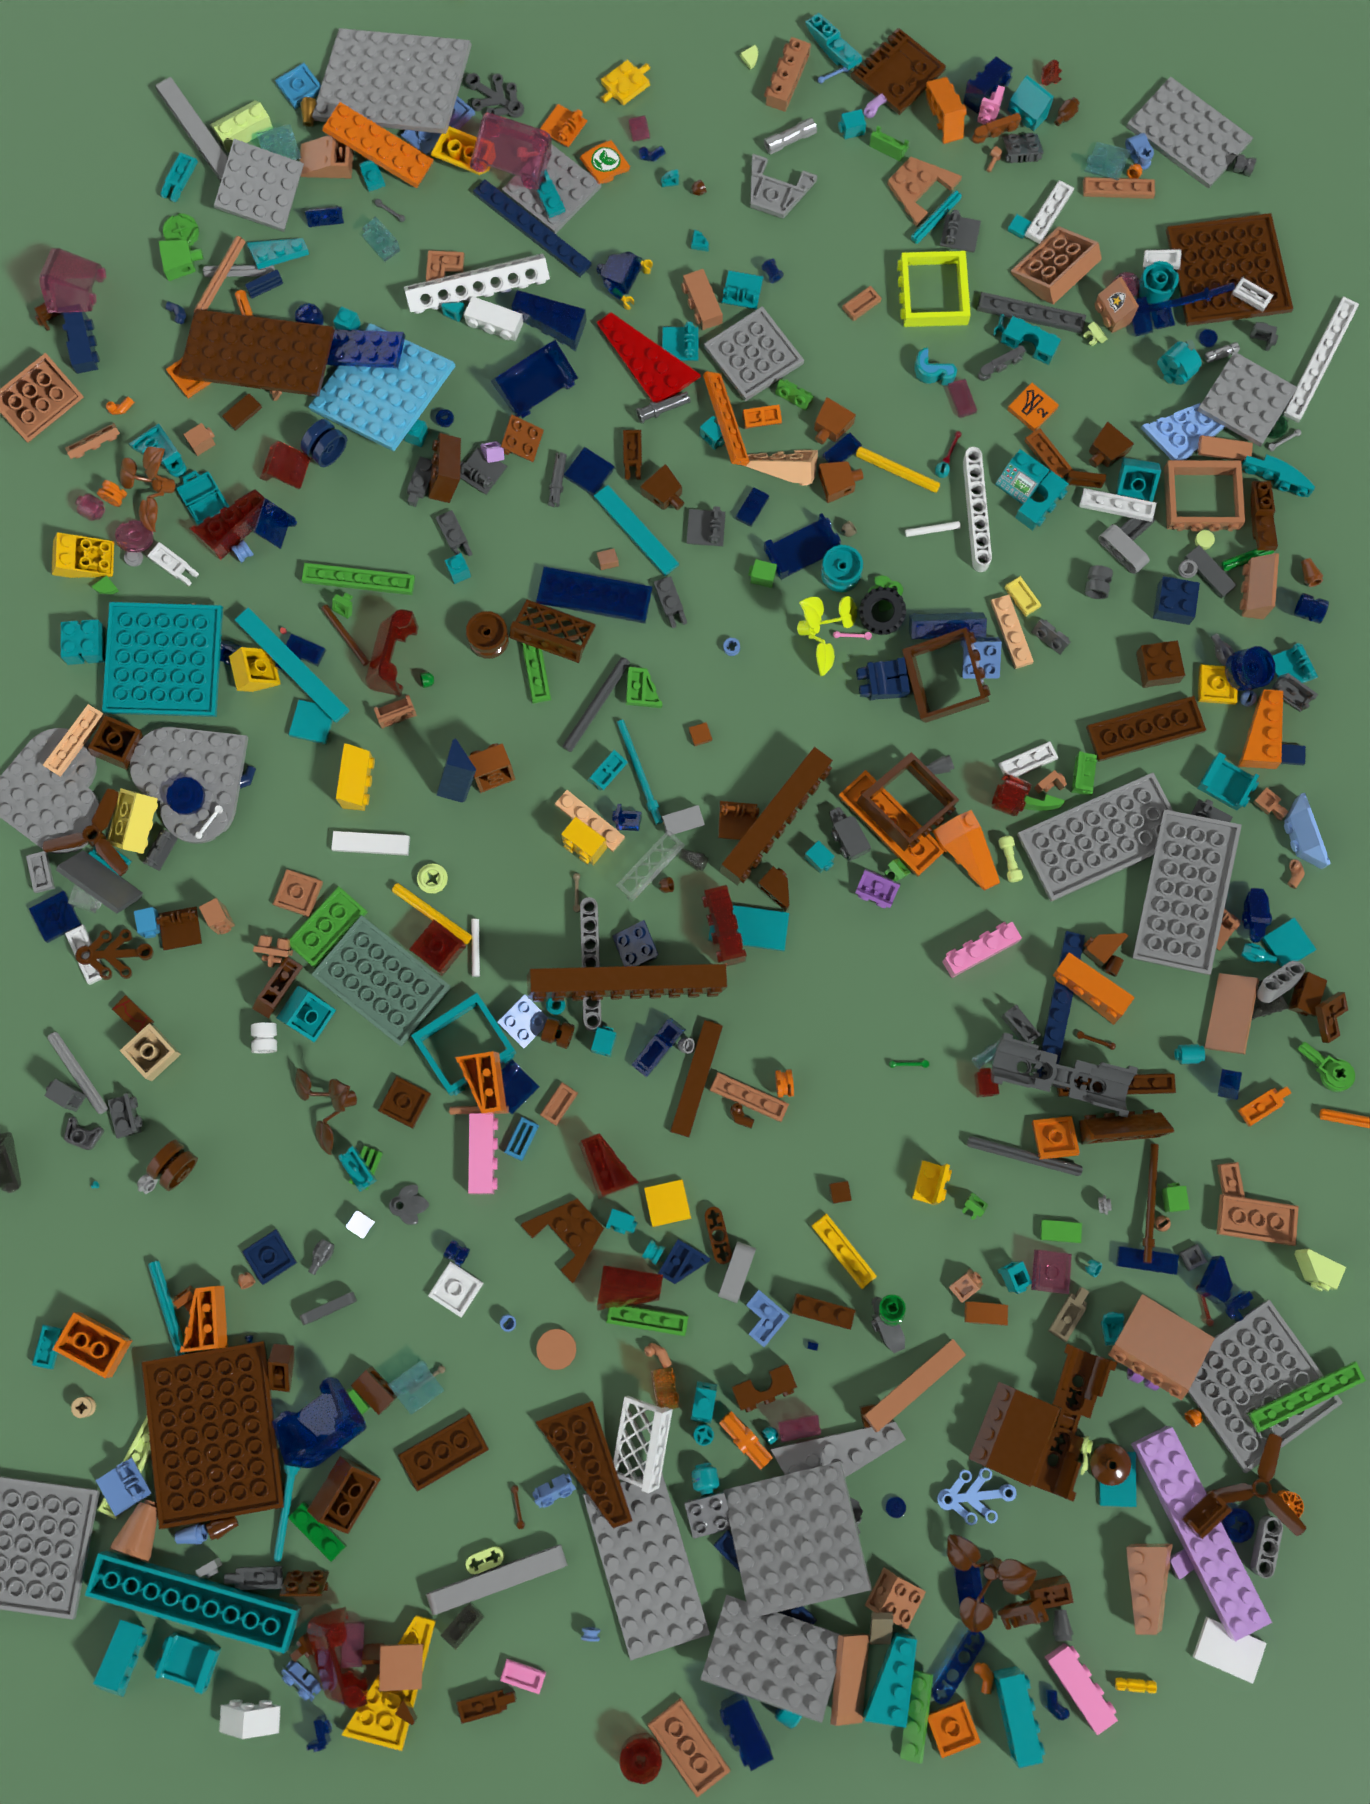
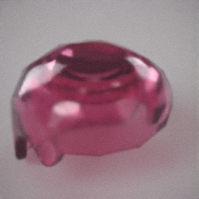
M1122 272L1117 275L1112 283L1117 278L1122 277L1131 294L1135 297L1140 289L1139 277L1131 272Z

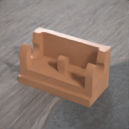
M409 695L386 706L374 708L382 729L417 716Z

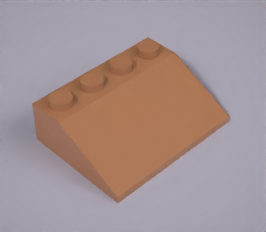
M1058 226L1011 270V274L1040 299L1054 305L1102 260L1099 242Z
M44 353L0 389V414L29 443L83 399L84 396L51 358Z

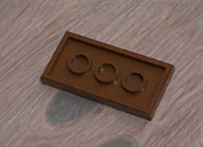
M471 1413L400 1453L398 1456L416 1491H419L488 1451L489 1447Z

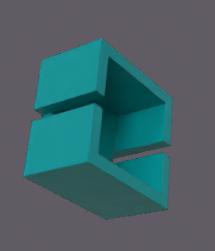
M98 619L81 620V624L78 621L61 622V658L68 665L85 664V660L88 664L104 663L105 627Z

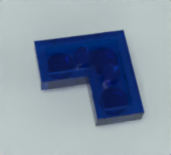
M293 634L290 635L286 646L300 660L315 666H319L326 652L324 647ZM276 663V665H275L276 669L285 672V671Z

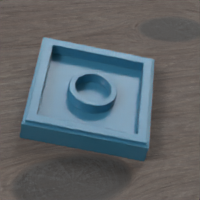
M305 63L275 80L276 85L294 109L300 107L302 98H314L319 95L321 84Z

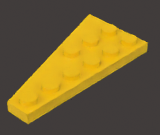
M416 1615L398 1644H423V1673L436 1620ZM378 1675L341 1735L402 1751L409 1723L396 1716L395 1713L405 1696L408 1697L414 1708L418 1689L379 1691Z

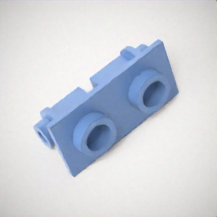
M564 1473L552 1480L553 1488L550 1487L548 1482L535 1488L532 1494L539 1508L548 1507L558 1498L568 1497L572 1494V1491L576 1490V1487L571 1482L570 1474L565 1475Z
M291 1660L286 1666L289 1670L283 1669L281 1672L283 1675L282 1680L290 1687L294 1685L299 1690L297 1693L305 1701L309 1699L312 1702L315 1698L312 1694L315 1693L317 1695L322 1689L321 1683L311 1674L304 1680L302 1676L306 1673V1670L297 1661Z

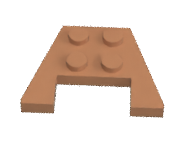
M910 157L888 180V186L898 201H901L906 213L912 217L913 223L917 227L928 215V212L916 203L917 200L936 181L952 191L961 181L962 176Z

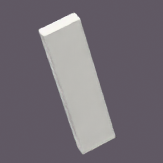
M1059 180L1027 229L1025 236L1040 244L1070 198L1074 188Z
M1084 488L1079 507L1152 522L1157 503Z
M333 831L331 850L408 856L410 836Z

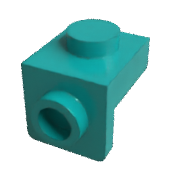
M1109 1312L1104 1314L1101 1326L1105 1345H1114L1124 1328L1123 1321L1125 1317L1123 1313Z

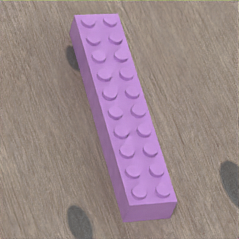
M1165 1426L1131 1443L1230 1639L1238 1641L1272 1623L1222 1523L1220 1522L1201 1539L1181 1519L1206 1495V1492L1173 1427Z

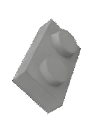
M42 851L27 855L26 859L33 891L40 893L55 889L47 852Z

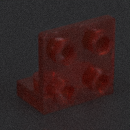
M276 441L270 446L260 479L267 482L273 477L296 489H300L311 457L283 442Z

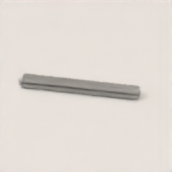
M57 1032L48 1035V1040L97 1113L102 1114L108 1110L107 1105Z

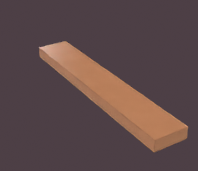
M954 1339L950 1340L863 1417L875 1432L880 1431L965 1357L966 1354Z

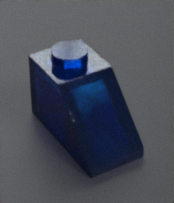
M1213 1256L1196 1290L1197 1293L1215 1304L1227 1302L1231 1297V1288L1233 1286L1223 1256Z

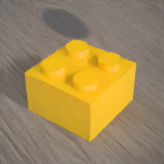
M576 816L561 834L562 842L565 844L564 848L570 853L576 852L580 855L579 859L587 865L590 863L594 866L607 849L606 839Z

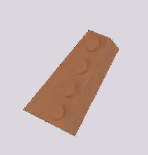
M1173 1543L1130 1544L1126 1547L1136 1635H1157L1162 1630Z

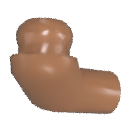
M1293 859L1289 863L1292 877L1288 885L1296 889L1303 879L1305 872L1301 862Z
M649 1343L644 1348L647 1356L652 1357L655 1355L659 1358L663 1368H667L672 1364L665 1348L655 1343Z

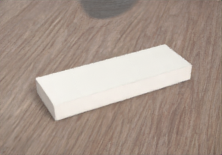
M1047 742L1000 762L998 765L1006 781L1053 762L1058 759V756L1051 742Z
M84 925L65 933L74 954H76L80 947L92 944ZM89 953L83 955L84 959L89 957ZM79 963L87 984L91 985L102 979L99 972L90 964L82 965Z

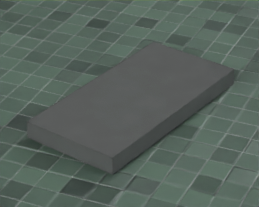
M81 851L59 864L56 869L57 872L116 914L142 898L143 892L85 851Z

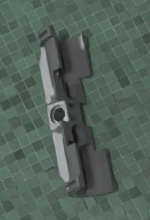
M1003 1033L992 1063L991 1081L993 1083L1002 1085L1003 1081L1047 1092H1050L1051 1086L1069 1090L1068 1096L1070 1098L1115 1110L1118 1116L1128 1118L1129 1111L1126 1108L1125 1101L1128 1087L1133 1077L1137 1074V1067L1129 1065L1127 1068H1122L1103 1062L1095 1065L1076 1060L1073 1069L1056 1064L1058 1055L1038 1050V1045L1012 1039L1013 1035ZM1019 1062H1024L1027 1066V1070L1024 1073H1020L1017 1070ZM1031 1068L1035 1070L1042 1068L1045 1075L1039 1077L1037 1072H1031V1075L1029 1073ZM1078 1078L1084 1083H1087L1088 1079L1090 1080L1087 1086L1079 1085L1077 1087V1083L1074 1082ZM1094 1082H1099L1102 1085L1101 1092L1096 1093L1093 1090L1092 1085Z

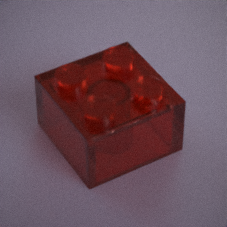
M433 919L409 950L439 975L443 976L466 948V945Z

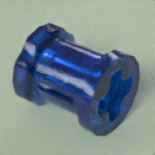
M774 258L765 261L761 266L762 270L769 276L770 283H776L784 276V273L778 269Z

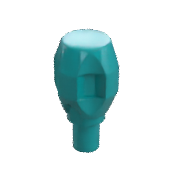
M1254 943L1244 944L1241 956L1247 961L1253 963L1267 961L1273 964L1277 961L1276 956L1268 954L1269 952H1266L1260 945Z

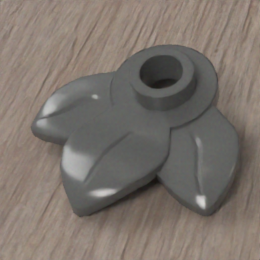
M417 1185L405 1186L401 1189L399 1196L394 1197L389 1203L390 1212L395 1216H400L401 1220L408 1225L418 1224L417 1214L425 1211L429 1206L426 1199L417 1196ZM397 1202L402 1203V1209L396 1208Z

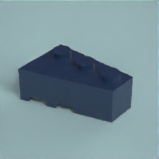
M80 303L58 307L59 313H61L65 320V324H62V327L67 333L68 342L66 344L71 365L75 372L79 374L98 370L97 363L100 362L98 352L95 351L97 341L92 333V330H95L93 320L88 318Z

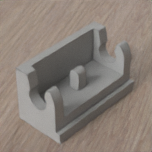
M699 805L661 817L668 836L705 825Z

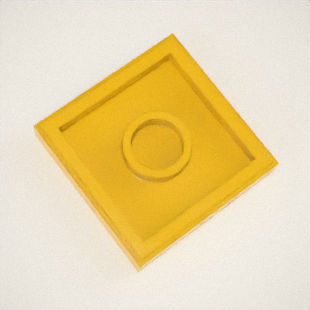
M1201 664L1199 666L1198 702L1236 705L1238 667Z
M683 1179L644 1188L652 1227L691 1219Z

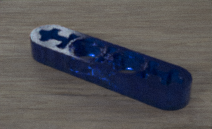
M968 1630L933 1685L931 1694L937 1703L946 1704L950 1701L985 1643V1637L981 1631L975 1633ZM976 1634H979L978 1638L980 1639L979 1643H973L971 1647L975 1650L972 1653L971 1650L965 1647L964 1645L965 1643H967L968 1646H970L972 1642L970 1636H975ZM962 1651L969 1653V1660L965 1663H961L958 1660V1655ZM951 1669H955L958 1672V1678L955 1681H950L947 1678V1673ZM944 1679L947 1684L952 1686V1688L949 1689V1687L947 1686L944 1690L946 1694L945 1698L942 1696L938 1698V1694L936 1691L938 1689L943 1690L945 1684L942 1683V1681Z

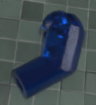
M662 146L653 152L648 151L646 147H641L639 149V157L642 160L654 162L666 154Z
M1047 1690L1048 1711L1057 1720L1064 1721L1068 1719L1070 1715L1069 1710L1058 1703L1057 1690Z

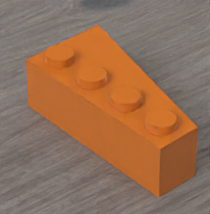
M1264 689L1258 698L1238 767L1277 769L1281 764L1283 691Z
M1070 952L1053 974L1057 982L1069 988L1113 1025L1122 1017L1135 998Z

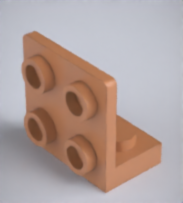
M883 1568L865 1606L875 1613H893V1623L908 1629L926 1592L900 1578L890 1570Z

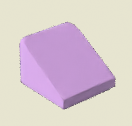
M497 441L480 445L488 463L504 460V449L500 447L501 444Z
M1185 1549L1170 1556V1568L1177 1579L1183 1578L1194 1570Z

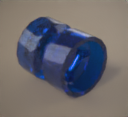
M1302 593L1296 604L1294 616L1303 619L1309 617V621L1320 624L1328 610L1329 601L1321 598L1314 600V596Z

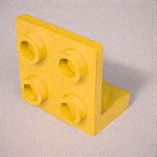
M922 1160L912 1199L934 1206L944 1201L947 1190L944 1189L945 1183L949 1182L952 1170H949L950 1165L944 1164L941 1166Z

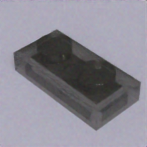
M469 1602L440 1636L456 1650L484 1618V1615Z

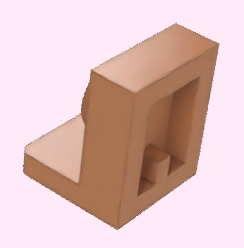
M1054 770L1040 781L1034 789L1039 794L1043 790L1048 792L1056 785L1061 791L1067 783L1065 782V777Z
M970 1268L963 1276L952 1283L949 1288L960 1302L963 1303L980 1290L983 1282L981 1276Z

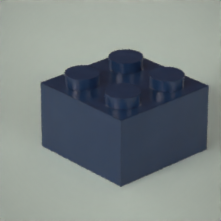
M1163 576L1157 586L1153 619L1190 625L1196 616L1200 583Z

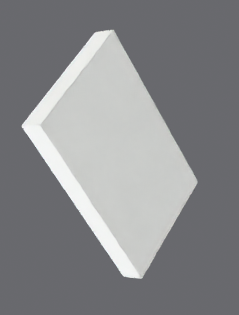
M1206 1617L1193 1658L1253 1684L1267 1643L1250 1635L1234 1641L1230 1639L1222 1623Z

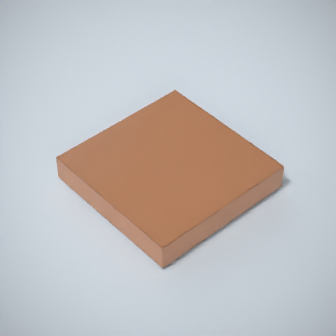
M286 869L273 905L310 917L323 881Z
M423 1644L380 1645L379 1691L422 1689Z

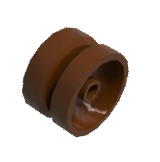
M482 611L475 614L469 620L466 626V636L471 650L477 656L484 659H493L500 656L507 649L509 634L505 621L500 615L491 611Z
M176 1139L166 1144L154 1156L146 1169V1173L155 1180L160 1178L159 1184L166 1191L177 1187L190 1174L198 1161V1157L191 1151L184 1152L185 1146Z

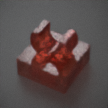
M1053 59L1042 68V84L1047 86L1051 82L1057 84L1062 80L1059 77V74L1062 72L1059 68V61Z

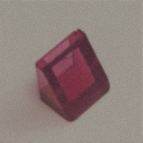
M646 116L629 119V129L633 142L650 138Z

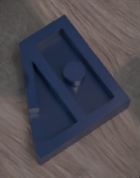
M678 1239L658 1275L676 1284L708 1263L711 1258Z

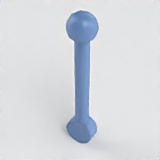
M843 66V68L834 71L824 77L819 76L818 82L823 83L824 80L832 76H835L843 71L848 72V70Z

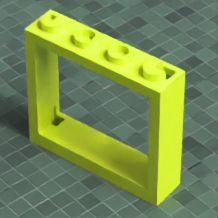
M966 251L902 253L900 260H897V271H900L898 287H901L902 292L899 293V303L903 306V309H900V317L903 319L904 327L968 325L971 315ZM956 264L960 311L911 313L908 265Z

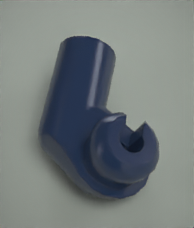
M168 301L165 309L174 313L176 323L183 324L184 319H186L184 308Z
M247 766L245 774L241 777L240 789L251 785L256 768Z

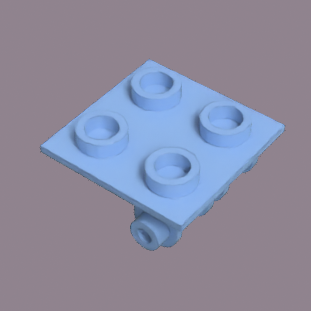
M524 994L497 1022L522 1048H525L544 1029L548 1017Z

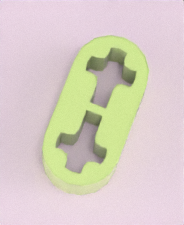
M492 1546L472 1554L466 1561L467 1571L471 1574H479L500 1565L504 1560V1551L498 1546ZM492 1551L500 1554L497 1562L494 1559L489 1561L486 1559L492 1555ZM473 1558H475L476 1561L482 1559L484 1561V1563H481L478 1566L477 1570L475 1567L470 1566V1564L473 1562Z

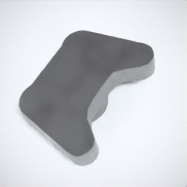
M70 1117L64 1140L85 1150H92L104 1133V1129L101 1127H96L90 1131L83 1129L79 1126L77 1118Z

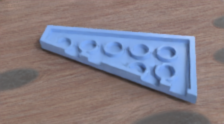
M1199 403L1175 412L1171 416L1159 418L1150 424L1146 423L1141 426V429L1171 460H1187L1198 450L1200 436L1214 437L1225 426L1197 411L1201 405Z

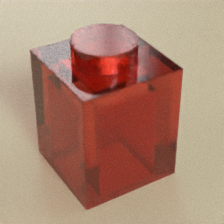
M991 1068L979 1069V1072L974 1074L977 1098L999 1095L998 1084L991 1081Z

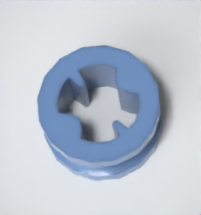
M735 638L726 639L723 645L725 653L729 656L737 655L740 651L739 641ZM730 643H733V646L737 645L734 651L727 649Z
M582 1628L584 1635L581 1637V1640L600 1641V1637H598V1633H600L599 1628Z

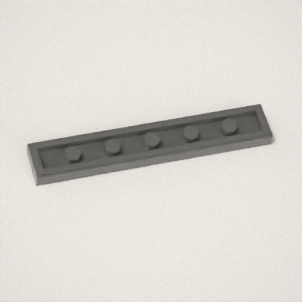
M981 292L977 311L998 316L1004 314V317L1007 318L1014 316L1023 319L1025 322L1080 334L1083 332L1086 319L1085 314Z

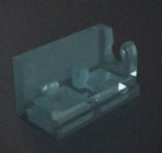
M376 216L362 228L365 232L362 235L363 238L384 262L400 251L398 241Z

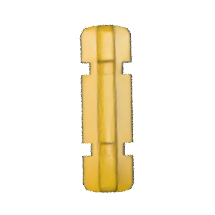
M1117 1677L1115 1679V1688L1121 1691L1127 1689L1132 1692L1145 1693L1146 1691L1155 1694L1157 1683L1152 1680L1145 1682L1141 1679L1127 1678L1125 1680L1124 1678Z

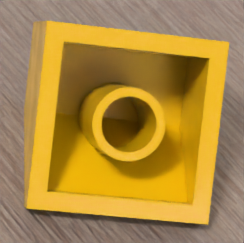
M241 647L229 656L237 691L254 692L281 684L276 662L263 649Z

